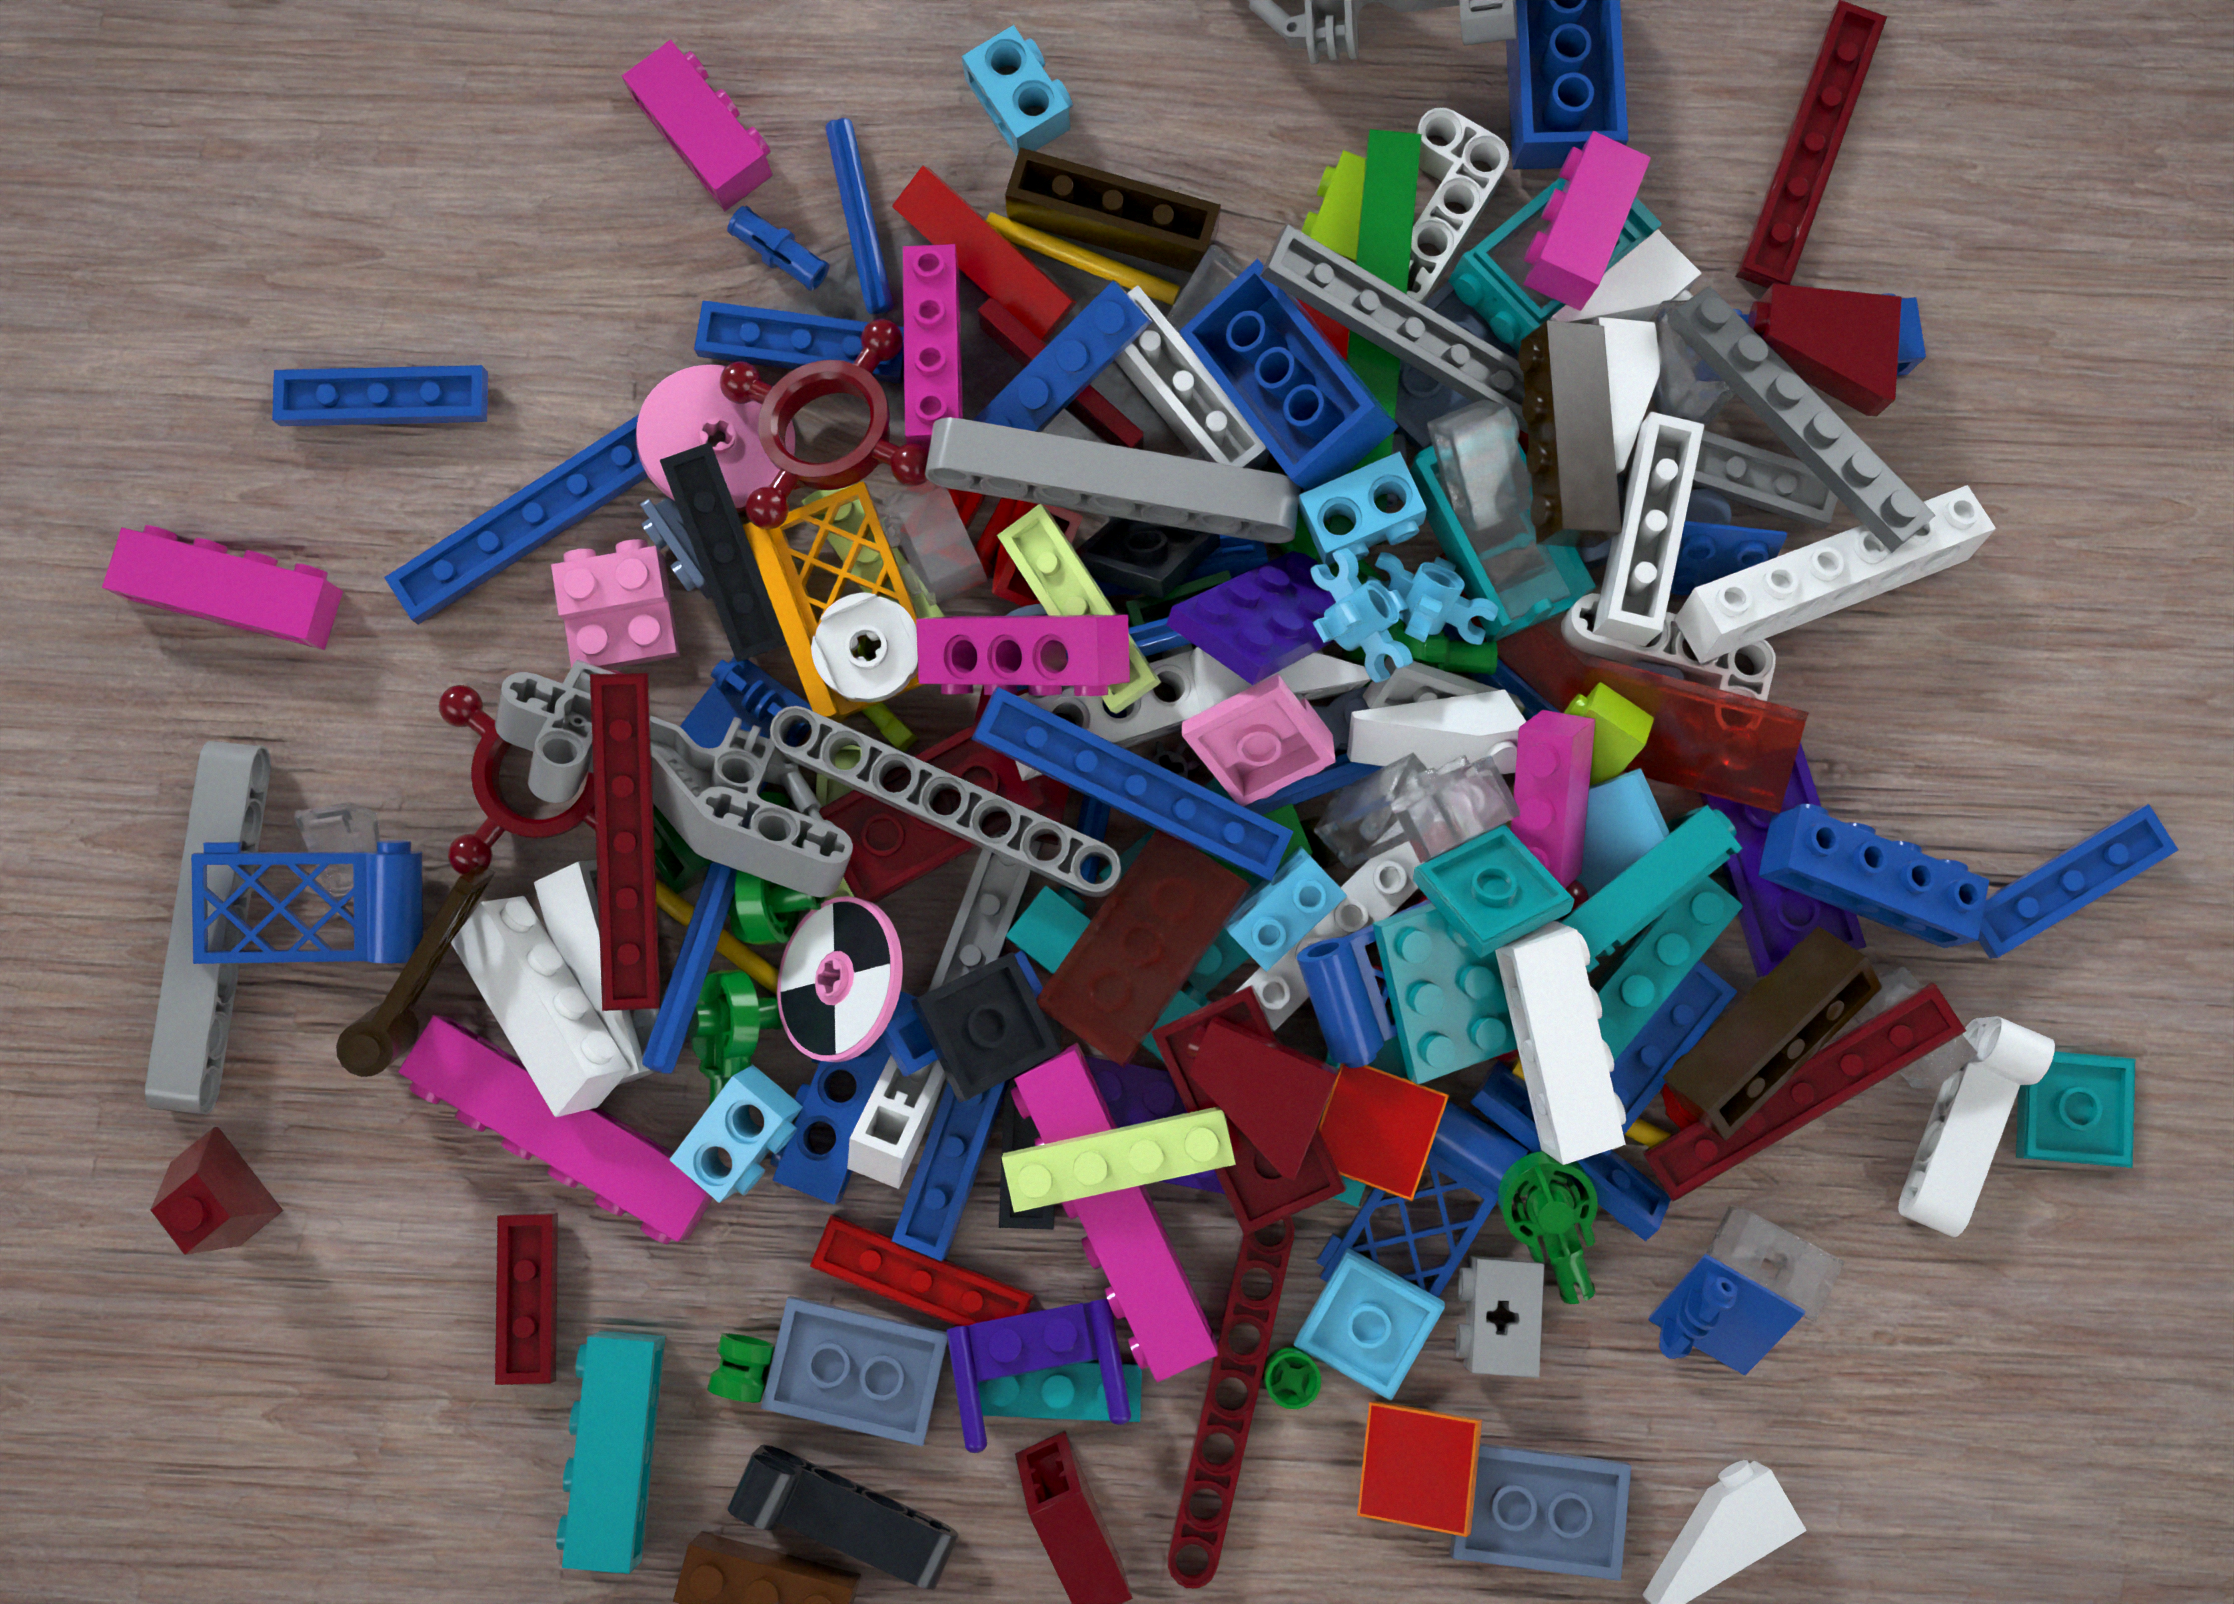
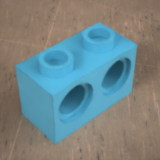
M1014 25L961 56L965 81L1016 157L1020 147L1036 151L1070 130L1069 108L1073 106L1067 89L1059 79L1051 81L1043 69L1045 61L1038 46L1031 38L1024 41ZM1003 66H1014L1018 69L1011 75H1001L996 72ZM1030 106H1040L1046 110L1038 116H1029L1023 113Z
M1400 451L1299 495V511L1321 560L1326 565L1336 562L1332 553L1337 550L1347 548L1359 561L1370 553L1368 548L1385 540H1388L1390 545H1395L1412 538L1419 533L1418 526L1424 524L1427 511ZM1383 494H1393L1402 500L1404 507L1396 513L1388 514L1380 511L1374 501ZM1343 515L1353 522L1354 528L1345 535H1334L1325 528L1324 523L1332 516Z
M1299 846L1278 866L1272 881L1263 880L1222 919V922L1228 933L1267 972L1342 902L1347 895L1319 864Z
M752 1065L731 1077L669 1160L719 1203L737 1191L744 1196L763 1176L765 1169L759 1164L771 1150L774 1154H777L797 1131V1128L791 1122L803 1106L757 1067ZM750 1105L757 1107L763 1114L764 1127H760L752 1121L749 1114ZM718 1147L725 1149L732 1159V1168L725 1166L718 1156Z

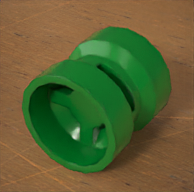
M722 1333L717 1352L721 1357L719 1367L711 1373L707 1390L717 1396L736 1401L761 1402L766 1385L762 1379L764 1367L772 1361L775 1345L750 1336Z
M1284 1346L1274 1350L1267 1357L1262 1379L1269 1396L1276 1404L1286 1409L1298 1410L1308 1406L1316 1399L1321 1389V1375L1317 1365L1307 1353L1297 1347Z

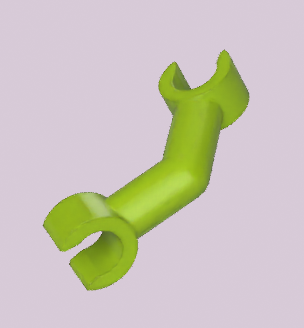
M863 637L860 641L858 655L859 657H864L867 661H871L870 651L872 643L866 637ZM883 702L861 710L881 733L902 752L905 753L918 740V737Z

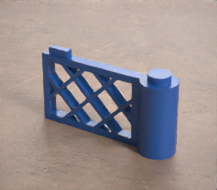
M377 841V851L247 853H241V842L203 843L204 853L191 854L193 964L351 961L407 963L423 938L422 851L411 850V841ZM299 864L320 865L309 874ZM330 864H353L354 887L340 901L315 880ZM207 865H229L245 882L223 902L207 887ZM242 865L262 866L252 875ZM272 865H287L303 880L282 902L258 880ZM307 886H310L332 907L312 928L307 926L287 907ZM249 887L255 889L275 908L254 929L230 908ZM353 896L354 915L344 907ZM207 900L217 908L209 917ZM338 912L354 927V949H332L316 932ZM279 913L304 935L289 950H276L259 935ZM222 914L246 935L232 950L208 951V927ZM252 940L261 950L242 949ZM310 940L319 949L300 948Z
M1429 899L1425 900L1397 914L1430 904L1432 902ZM1373 924L1345 937L1330 938L1314 943L1304 948L1296 957L1330 1057L1333 1062L1344 1063L1348 1068H1357L1371 1063L1376 1059L1377 1052L1383 1047L1384 1041L1398 1035L1394 1018L1389 1020L1385 1008L1389 994L1384 972L1371 967L1365 945L1376 941ZM1375 976L1383 978L1381 990H1379Z
M1447 1100L1426 1164L1429 1166L1433 1186L1416 1190L1413 1198L1417 1199L1436 1194L1443 1224L1411 1231L1404 1202L1408 1200L1396 1195L1382 1198L1385 1191L1373 1187L1343 1238L1332 1233L1318 1256L1316 1263L1324 1267L1319 1275L1320 1279L1328 1282L1347 1247L1355 1252L1370 1250L1372 1261L1380 1265L1376 1248L1407 1241L1414 1271L1397 1275L1407 1281L1417 1279L1418 1287L1425 1291L1423 1278L1436 1275L1427 1292L1439 1298L1498 1201V1188L1502 1177L1511 1165L1527 1155L1528 1148L1452 1101ZM1437 1170L1454 1181L1440 1184ZM1465 1187L1483 1198L1471 1218L1449 1222L1442 1192ZM1398 1203L1405 1233L1374 1240L1369 1218L1375 1208ZM1364 1228L1367 1242L1354 1244ZM1464 1228L1458 1240L1454 1243L1452 1230ZM1445 1232L1450 1253L1444 1263L1421 1269L1414 1239Z

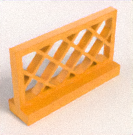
M864 481L794 509L788 513L785 522L775 529H761L751 522L742 525L812 711L841 723L848 720L847 716L883 702H852L831 689L816 670L811 652L813 635L815 637L816 630L822 622L820 619L818 621L813 606L822 609L823 615L829 606L840 599L847 580L871 589V594H877L878 597L882 594L899 601L900 605L910 614L915 625L916 619H919L867 484ZM859 499L865 517L857 535L833 526L832 524L840 506ZM827 512L823 521L814 518ZM802 522H807L820 528L808 556L791 549L784 532L785 529ZM870 528L876 543L866 540ZM829 532L853 542L842 569L817 560ZM862 546L879 552L884 564L875 584L851 574ZM795 558L805 562L801 572ZM814 566L838 576L826 604L809 597L805 587ZM888 577H890L895 592L884 588ZM861 635L859 638H857L858 641H859V644H860V641H861L863 635ZM857 649L852 651L853 656L855 655ZM918 673L902 691L890 698L924 685L919 684Z

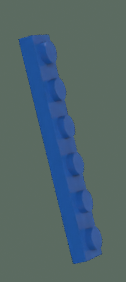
M639 414L385 576V580L410 619L419 625L649 477L642 466L637 450L636 428Z
M999 687L994 689L971 738L998 753L1264 881H1272L1293 834L1292 830Z

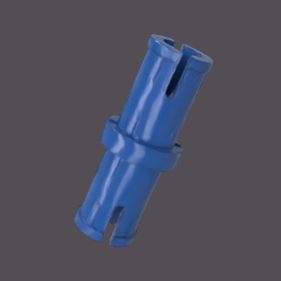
M747 205L745 207L741 206L733 214L729 221L727 232L761 254L764 264L773 269L779 267L803 284L809 291H814L824 281L829 271V263L821 260L797 243L795 235L786 228L777 229L753 212Z

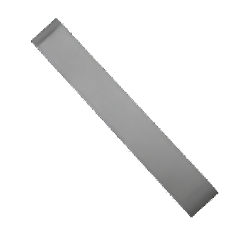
M950 417L936 420L933 424L925 476L930 482L950 489L1041 503L1266 543H1285L1295 538L1301 488L1289 476Z
M799 706L786 707L779 711L772 720L770 734L773 743L787 758L799 765L1087 896L1095 898L1106 896L1113 892L1119 884L1121 877L1119 857L1112 848L1100 841L807 708ZM798 723L811 725V737L806 744L800 747L787 745V732L792 726ZM847 745H855L861 748V759L855 767L848 770L836 768L835 757L841 748ZM897 767L907 768L911 771V781L906 789L896 793L884 789V778L890 770ZM951 789L960 793L961 803L954 813L940 815L933 811V800L939 792ZM992 812H1003L1011 818L1010 830L1000 838H990L982 833L983 820ZM1044 834L1054 835L1062 843L1060 853L1050 861L1038 860L1031 854L1032 843L1037 837ZM1091 857H1102L1109 861L1112 866L1110 877L1101 884L1088 883L1081 876L1082 865Z
M208 741L200 752L145 1083V1100L151 1109L206 1115L213 1110L218 1100L240 963L193 964L191 854L204 853L203 843L241 842V853L258 852L271 771V758L265 746ZM207 865V887L223 902L245 882L229 865ZM242 865L252 875L255 873L256 865ZM249 887L230 906L246 923L252 887ZM207 900L209 917L217 908ZM222 914L208 927V951L232 950L244 939L245 934Z

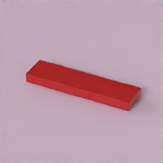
M922 165L893 203L892 207L933 245L955 244L959 269L992 299L998 301L1043 343L1046 342L1077 303L929 167Z
M835 1214L830 1215L810 1264V1267L958 1327L1027 1314L1034 1296L1032 1293L947 1259L939 1261L892 1242V1237Z

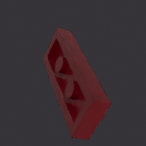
M558 1213L504 1214L497 1216L495 1385L551 1384L556 1381Z

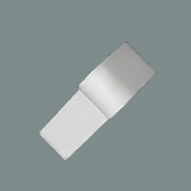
M1434 108L1427 111L1421 118L1416 134H1422L1419 168L1442 181L1414 225L1412 232L1409 274L1415 278L1412 290L1408 291L1407 295L1423 305L1429 299L1496 192L1509 161V150L1502 139L1448 108ZM1438 135L1443 137L1448 142V145H1434L1427 137ZM1471 162H1486L1491 166L1492 171H1479L1473 167ZM1445 203H1460L1467 212L1464 214L1452 213L1446 208ZM1423 243L1433 244L1440 250L1441 254L1438 256L1425 255L1420 251L1418 245Z
M1591 593L1581 597L1564 615L1561 622L1562 636L1570 647L1578 651L1630 665L1635 661H1644L1677 667L1683 672L1684 679L1708 685L1702 709L1701 723L1704 731L1711 738L1719 742H1731L1751 732L1760 724L1776 660L1774 650L1766 640L1757 641L1700 664L1699 661H1693L1684 654L1682 642L1686 638L1674 620L1677 614L1666 612L1662 632L1652 640L1651 647H1641L1637 644L1595 635L1587 630V621L1582 619V617L1586 613L1592 615V624L1594 625L1601 594ZM1736 653L1749 657L1754 666L1753 675H1745L1737 669L1734 662ZM1724 703H1730L1739 709L1742 716L1740 726H1733L1724 719L1722 714Z
M1998 1016L1972 1020L1966 1026V1032L1961 1035L1899 1199L1898 1209L1902 1216L1953 1238L1959 1236L1969 1223L2020 1085L2038 1083L2049 1069L2055 1052L2053 1039Z

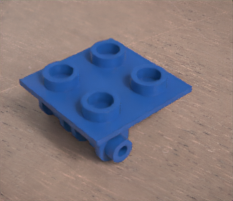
M1685 521L1670 593L1690 595L1696 587L1776 558L1787 538V532Z
M734 656L729 663L721 660L714 667L711 677L715 681L679 727L697 745L710 749L721 745L734 717L742 719L741 729L750 732L753 725L761 727L760 736L770 739L771 723L779 711L791 706L804 707L811 711L812 708L810 704L747 659L737 663ZM798 723L792 726L787 732V745L797 747L811 729V725ZM763 782L759 794L762 793L769 782Z
M1704 1254L1652 1312L1648 1321L1661 1327L1659 1348L1667 1358H1684L1688 1356L1694 1346L1746 1376L1805 1315V1310L1711 1256Z

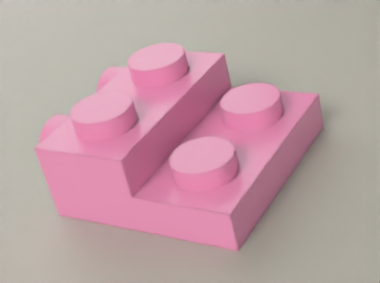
M626 540L616 544V553L596 556V552L593 549H576L564 553V562L551 564L558 615L565 623L571 668L576 660L608 670L680 657L665 557L656 546L648 547L646 540Z
M1279 674L1182 722L1183 738L1232 799L1243 807L1256 800L1268 798L1279 789L1306 776H1313L1336 762L1333 734L1306 698L1298 701Z

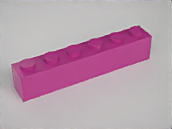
M433 1015L398 1071L399 1074L413 1081L409 1090L417 1096L433 1104H438L441 1099L459 1109L455 1114V1118L463 1124L479 1132H484L486 1127L502 1135L504 1139L501 1145L506 1150L526 1160H530L532 1155L548 1163L551 1166L547 1173L551 1177L571 1188H576L578 1183H581L597 1193L593 1201L603 1209L617 1216H622L627 1211L642 1220L643 1223L640 1230L658 1242L668 1245L671 1239L676 1242L689 1239L713 1199L711 1195L669 1160L674 1152L603 1109L597 1107L555 1118L520 1059L450 1017Z
M1078 1042L1060 1050V1053L1014 1077L1017 1086L1011 1088V1094L1015 1105L1023 1119L1032 1116L1040 1133V1136L1034 1139L1035 1146L1118 1128ZM1145 1185L1062 1202L1069 1218L1072 1220L1079 1216L1087 1233V1236L1082 1238L1081 1241L1091 1266L1094 1269L1103 1267L1111 1284L1110 1287L1105 1288L1107 1300L1116 1318L1119 1320L1126 1317L1134 1333V1336L1129 1338L1128 1341L1133 1356L1141 1370L1150 1367L1156 1382H1160L1218 1355L1217 1338Z

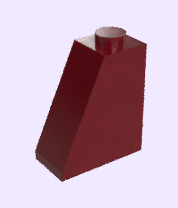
M1773 283L1759 301L1753 302L1749 313L1748 325L1803 381L1866 416L1877 417L1895 401L1901 296Z
M1217 1016L1210 1021L1208 1028L1198 1025L1186 1052L1187 1057L1194 1059L1189 1075L1284 1178L1294 1182L1341 1069Z
M213 1127L170 1162L150 1209L184 1255L241 1246L283 1211L219 1127Z
M1066 1431L1015 1453L1029 1517L1071 1603L1122 1604L1133 1599L1124 1566Z

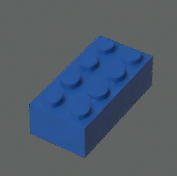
M1516 0L1517 39L1506 40L1513 170L1562 168L1572 147L1582 150L1593 131L1626 146L1629 139L1620 0Z
M1257 258L1190 320L1179 333L1289 478L1305 491H1309L1345 475L1399 426L1296 297L1260 277L1264 264Z

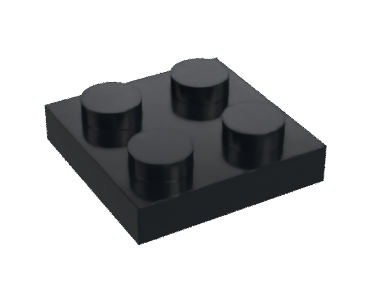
M1113 517L1076 549L1075 552L1092 578L1100 582L1112 583L1139 591L1147 596L1163 599L1220 546V534Z
M1013 952L911 1001L959 1103L967 1101L1061 1052Z

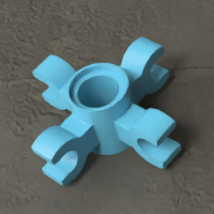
M1347 548L1337 550L1332 553L1339 565L1337 577L1331 574L1326 563L1315 565L1311 568L1314 582L1320 588L1330 591L1336 601L1335 604L1325 610L1324 618L1317 619L1312 623L1324 643L1335 640L1342 648L1348 651H1354L1361 646L1366 653L1365 669L1368 676L1375 683L1385 681L1391 677L1384 665L1386 654L1392 657L1398 669L1413 663L1409 649L1403 643L1394 641L1387 628L1398 622L1399 613H1403L1409 608L1398 589L1389 592L1381 583L1375 580H1369L1361 585L1357 578L1358 562L1355 555Z
M1380 552L1375 566L1387 571L1391 579L1380 581L1375 577L1369 576L1367 581H1378L1389 592L1398 589L1409 608L1405 612L1399 613V618L1407 624L1404 631L1405 634L1425 642L1428 634H1439L1447 622L1457 627L1459 634L1467 642L1477 645L1482 644L1486 631L1475 626L1470 619L1474 616H1482L1487 620L1494 621L1498 607L1492 601L1484 598L1468 600L1461 597L1460 594L1465 583L1454 572L1455 564L1437 556L1434 563H1422L1416 574L1404 570L1402 562L1396 556Z

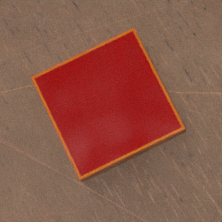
M1340 1063L1339 1069L1341 1070L1318 1125L1339 1174L1413 1201L1449 1095L1420 1084L1417 1085L1412 1081L1368 1065L1348 1068L1344 1063Z
M1380 1401L1369 1402L1357 1516L1463 1537L1471 1535L1482 1419Z

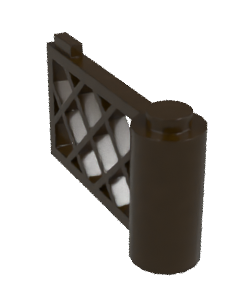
M479 865L458 878L384 1002L372 1008L340 1034L336 1044L337 1058L342 1067L349 1073L360 1077H368L383 1072L415 1043L419 1033V1025L412 1009L450 949L451 941L467 921L496 872L488 867Z

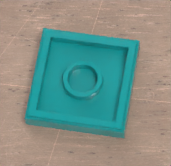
M1505 824L1414 868L1412 879L1414 883L1479 958L1570 913L1574 903V898Z
M2054 1052L2052 1062L2043 1078L2036 1084L2020 1085L2016 1158L2133 1168L2136 1059Z

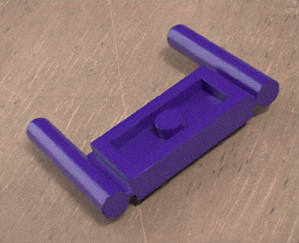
M1107 1298L946 1330L966 1450L970 1453H980L987 1447V1437L978 1382L1002 1379L1099 1359L1110 1421L1116 1425H1123L1131 1419L1115 1323Z

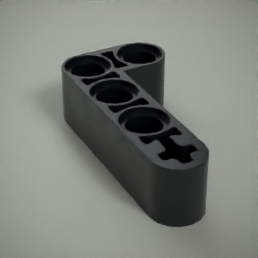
M761 1445L751 1454L728 1506V1512L746 1524L763 1530H774L778 1524H782L908 1583L931 1590L936 1588L958 1538L957 1531L935 1518L771 1445Z

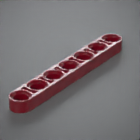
M1290 1216L1282 1219L1285 1226V1234L1282 1240L1275 1245H1263L1256 1240L1254 1232L1245 1236L1242 1232L1217 1339L1218 1355L1213 1357L1168 1547L1167 1564L1171 1577L1185 1588L1197 1589L1207 1585L1214 1578L1218 1568L1293 1245L1295 1226ZM1253 1268L1266 1270L1272 1278L1270 1293L1265 1298L1259 1300L1246 1297L1241 1289L1243 1275ZM1250 1323L1258 1329L1260 1341L1253 1352L1239 1354L1229 1346L1228 1335L1236 1324ZM1229 1377L1241 1380L1247 1388V1397L1244 1403L1234 1409H1227L1221 1406L1215 1397V1390L1218 1384L1223 1379ZM1214 1433H1224L1234 1442L1232 1457L1222 1464H1214L1208 1461L1202 1452L1205 1439ZM1203 1488L1211 1489L1220 1496L1221 1508L1213 1518L1200 1519L1191 1512L1189 1501L1197 1490ZM1190 1544L1198 1545L1207 1552L1208 1564L1201 1573L1187 1575L1178 1568L1176 1557L1184 1546Z

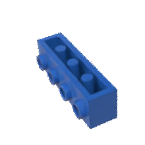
M1798 804L1793 809L1771 816L1758 877L1942 948L1978 941L1989 879L1969 872L1966 864L1950 859L1938 860L1923 854L1922 848L1914 843L1890 841L1875 835L1876 830L1868 825L1842 822L1828 816L1829 812L1825 808L1813 804Z

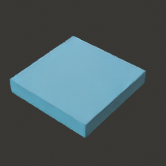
M1641 768L1589 786L1582 873L1575 879L1586 888L1589 898L1670 834Z
M1347 1247L1295 1338L1294 1346L1391 1401L1442 1314L1445 1302Z

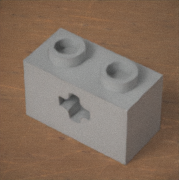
M1469 1255L1468 1268H1460L1458 1297L1459 1301L1466 1302L1465 1324L1457 1325L1455 1352L1457 1358H1464L1463 1367L1471 1373L1539 1378L1544 1283L1543 1263L1527 1259ZM1499 1300L1500 1306L1509 1311V1318L1500 1320L1498 1330H1496V1325L1486 1319L1487 1311H1495L1497 1309Z

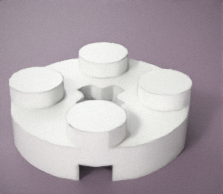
M856 593L837 600L826 609L820 618L822 622L816 630L815 637L813 635L811 645L813 662L824 682L847 700L867 703L883 701L902 691L918 673L917 627L910 614L898 603L892 602L887 598L878 597L877 594ZM867 634L871 641L881 640V647L876 650V658L871 661H867L864 657L854 658L852 651L859 647L857 638L861 635Z

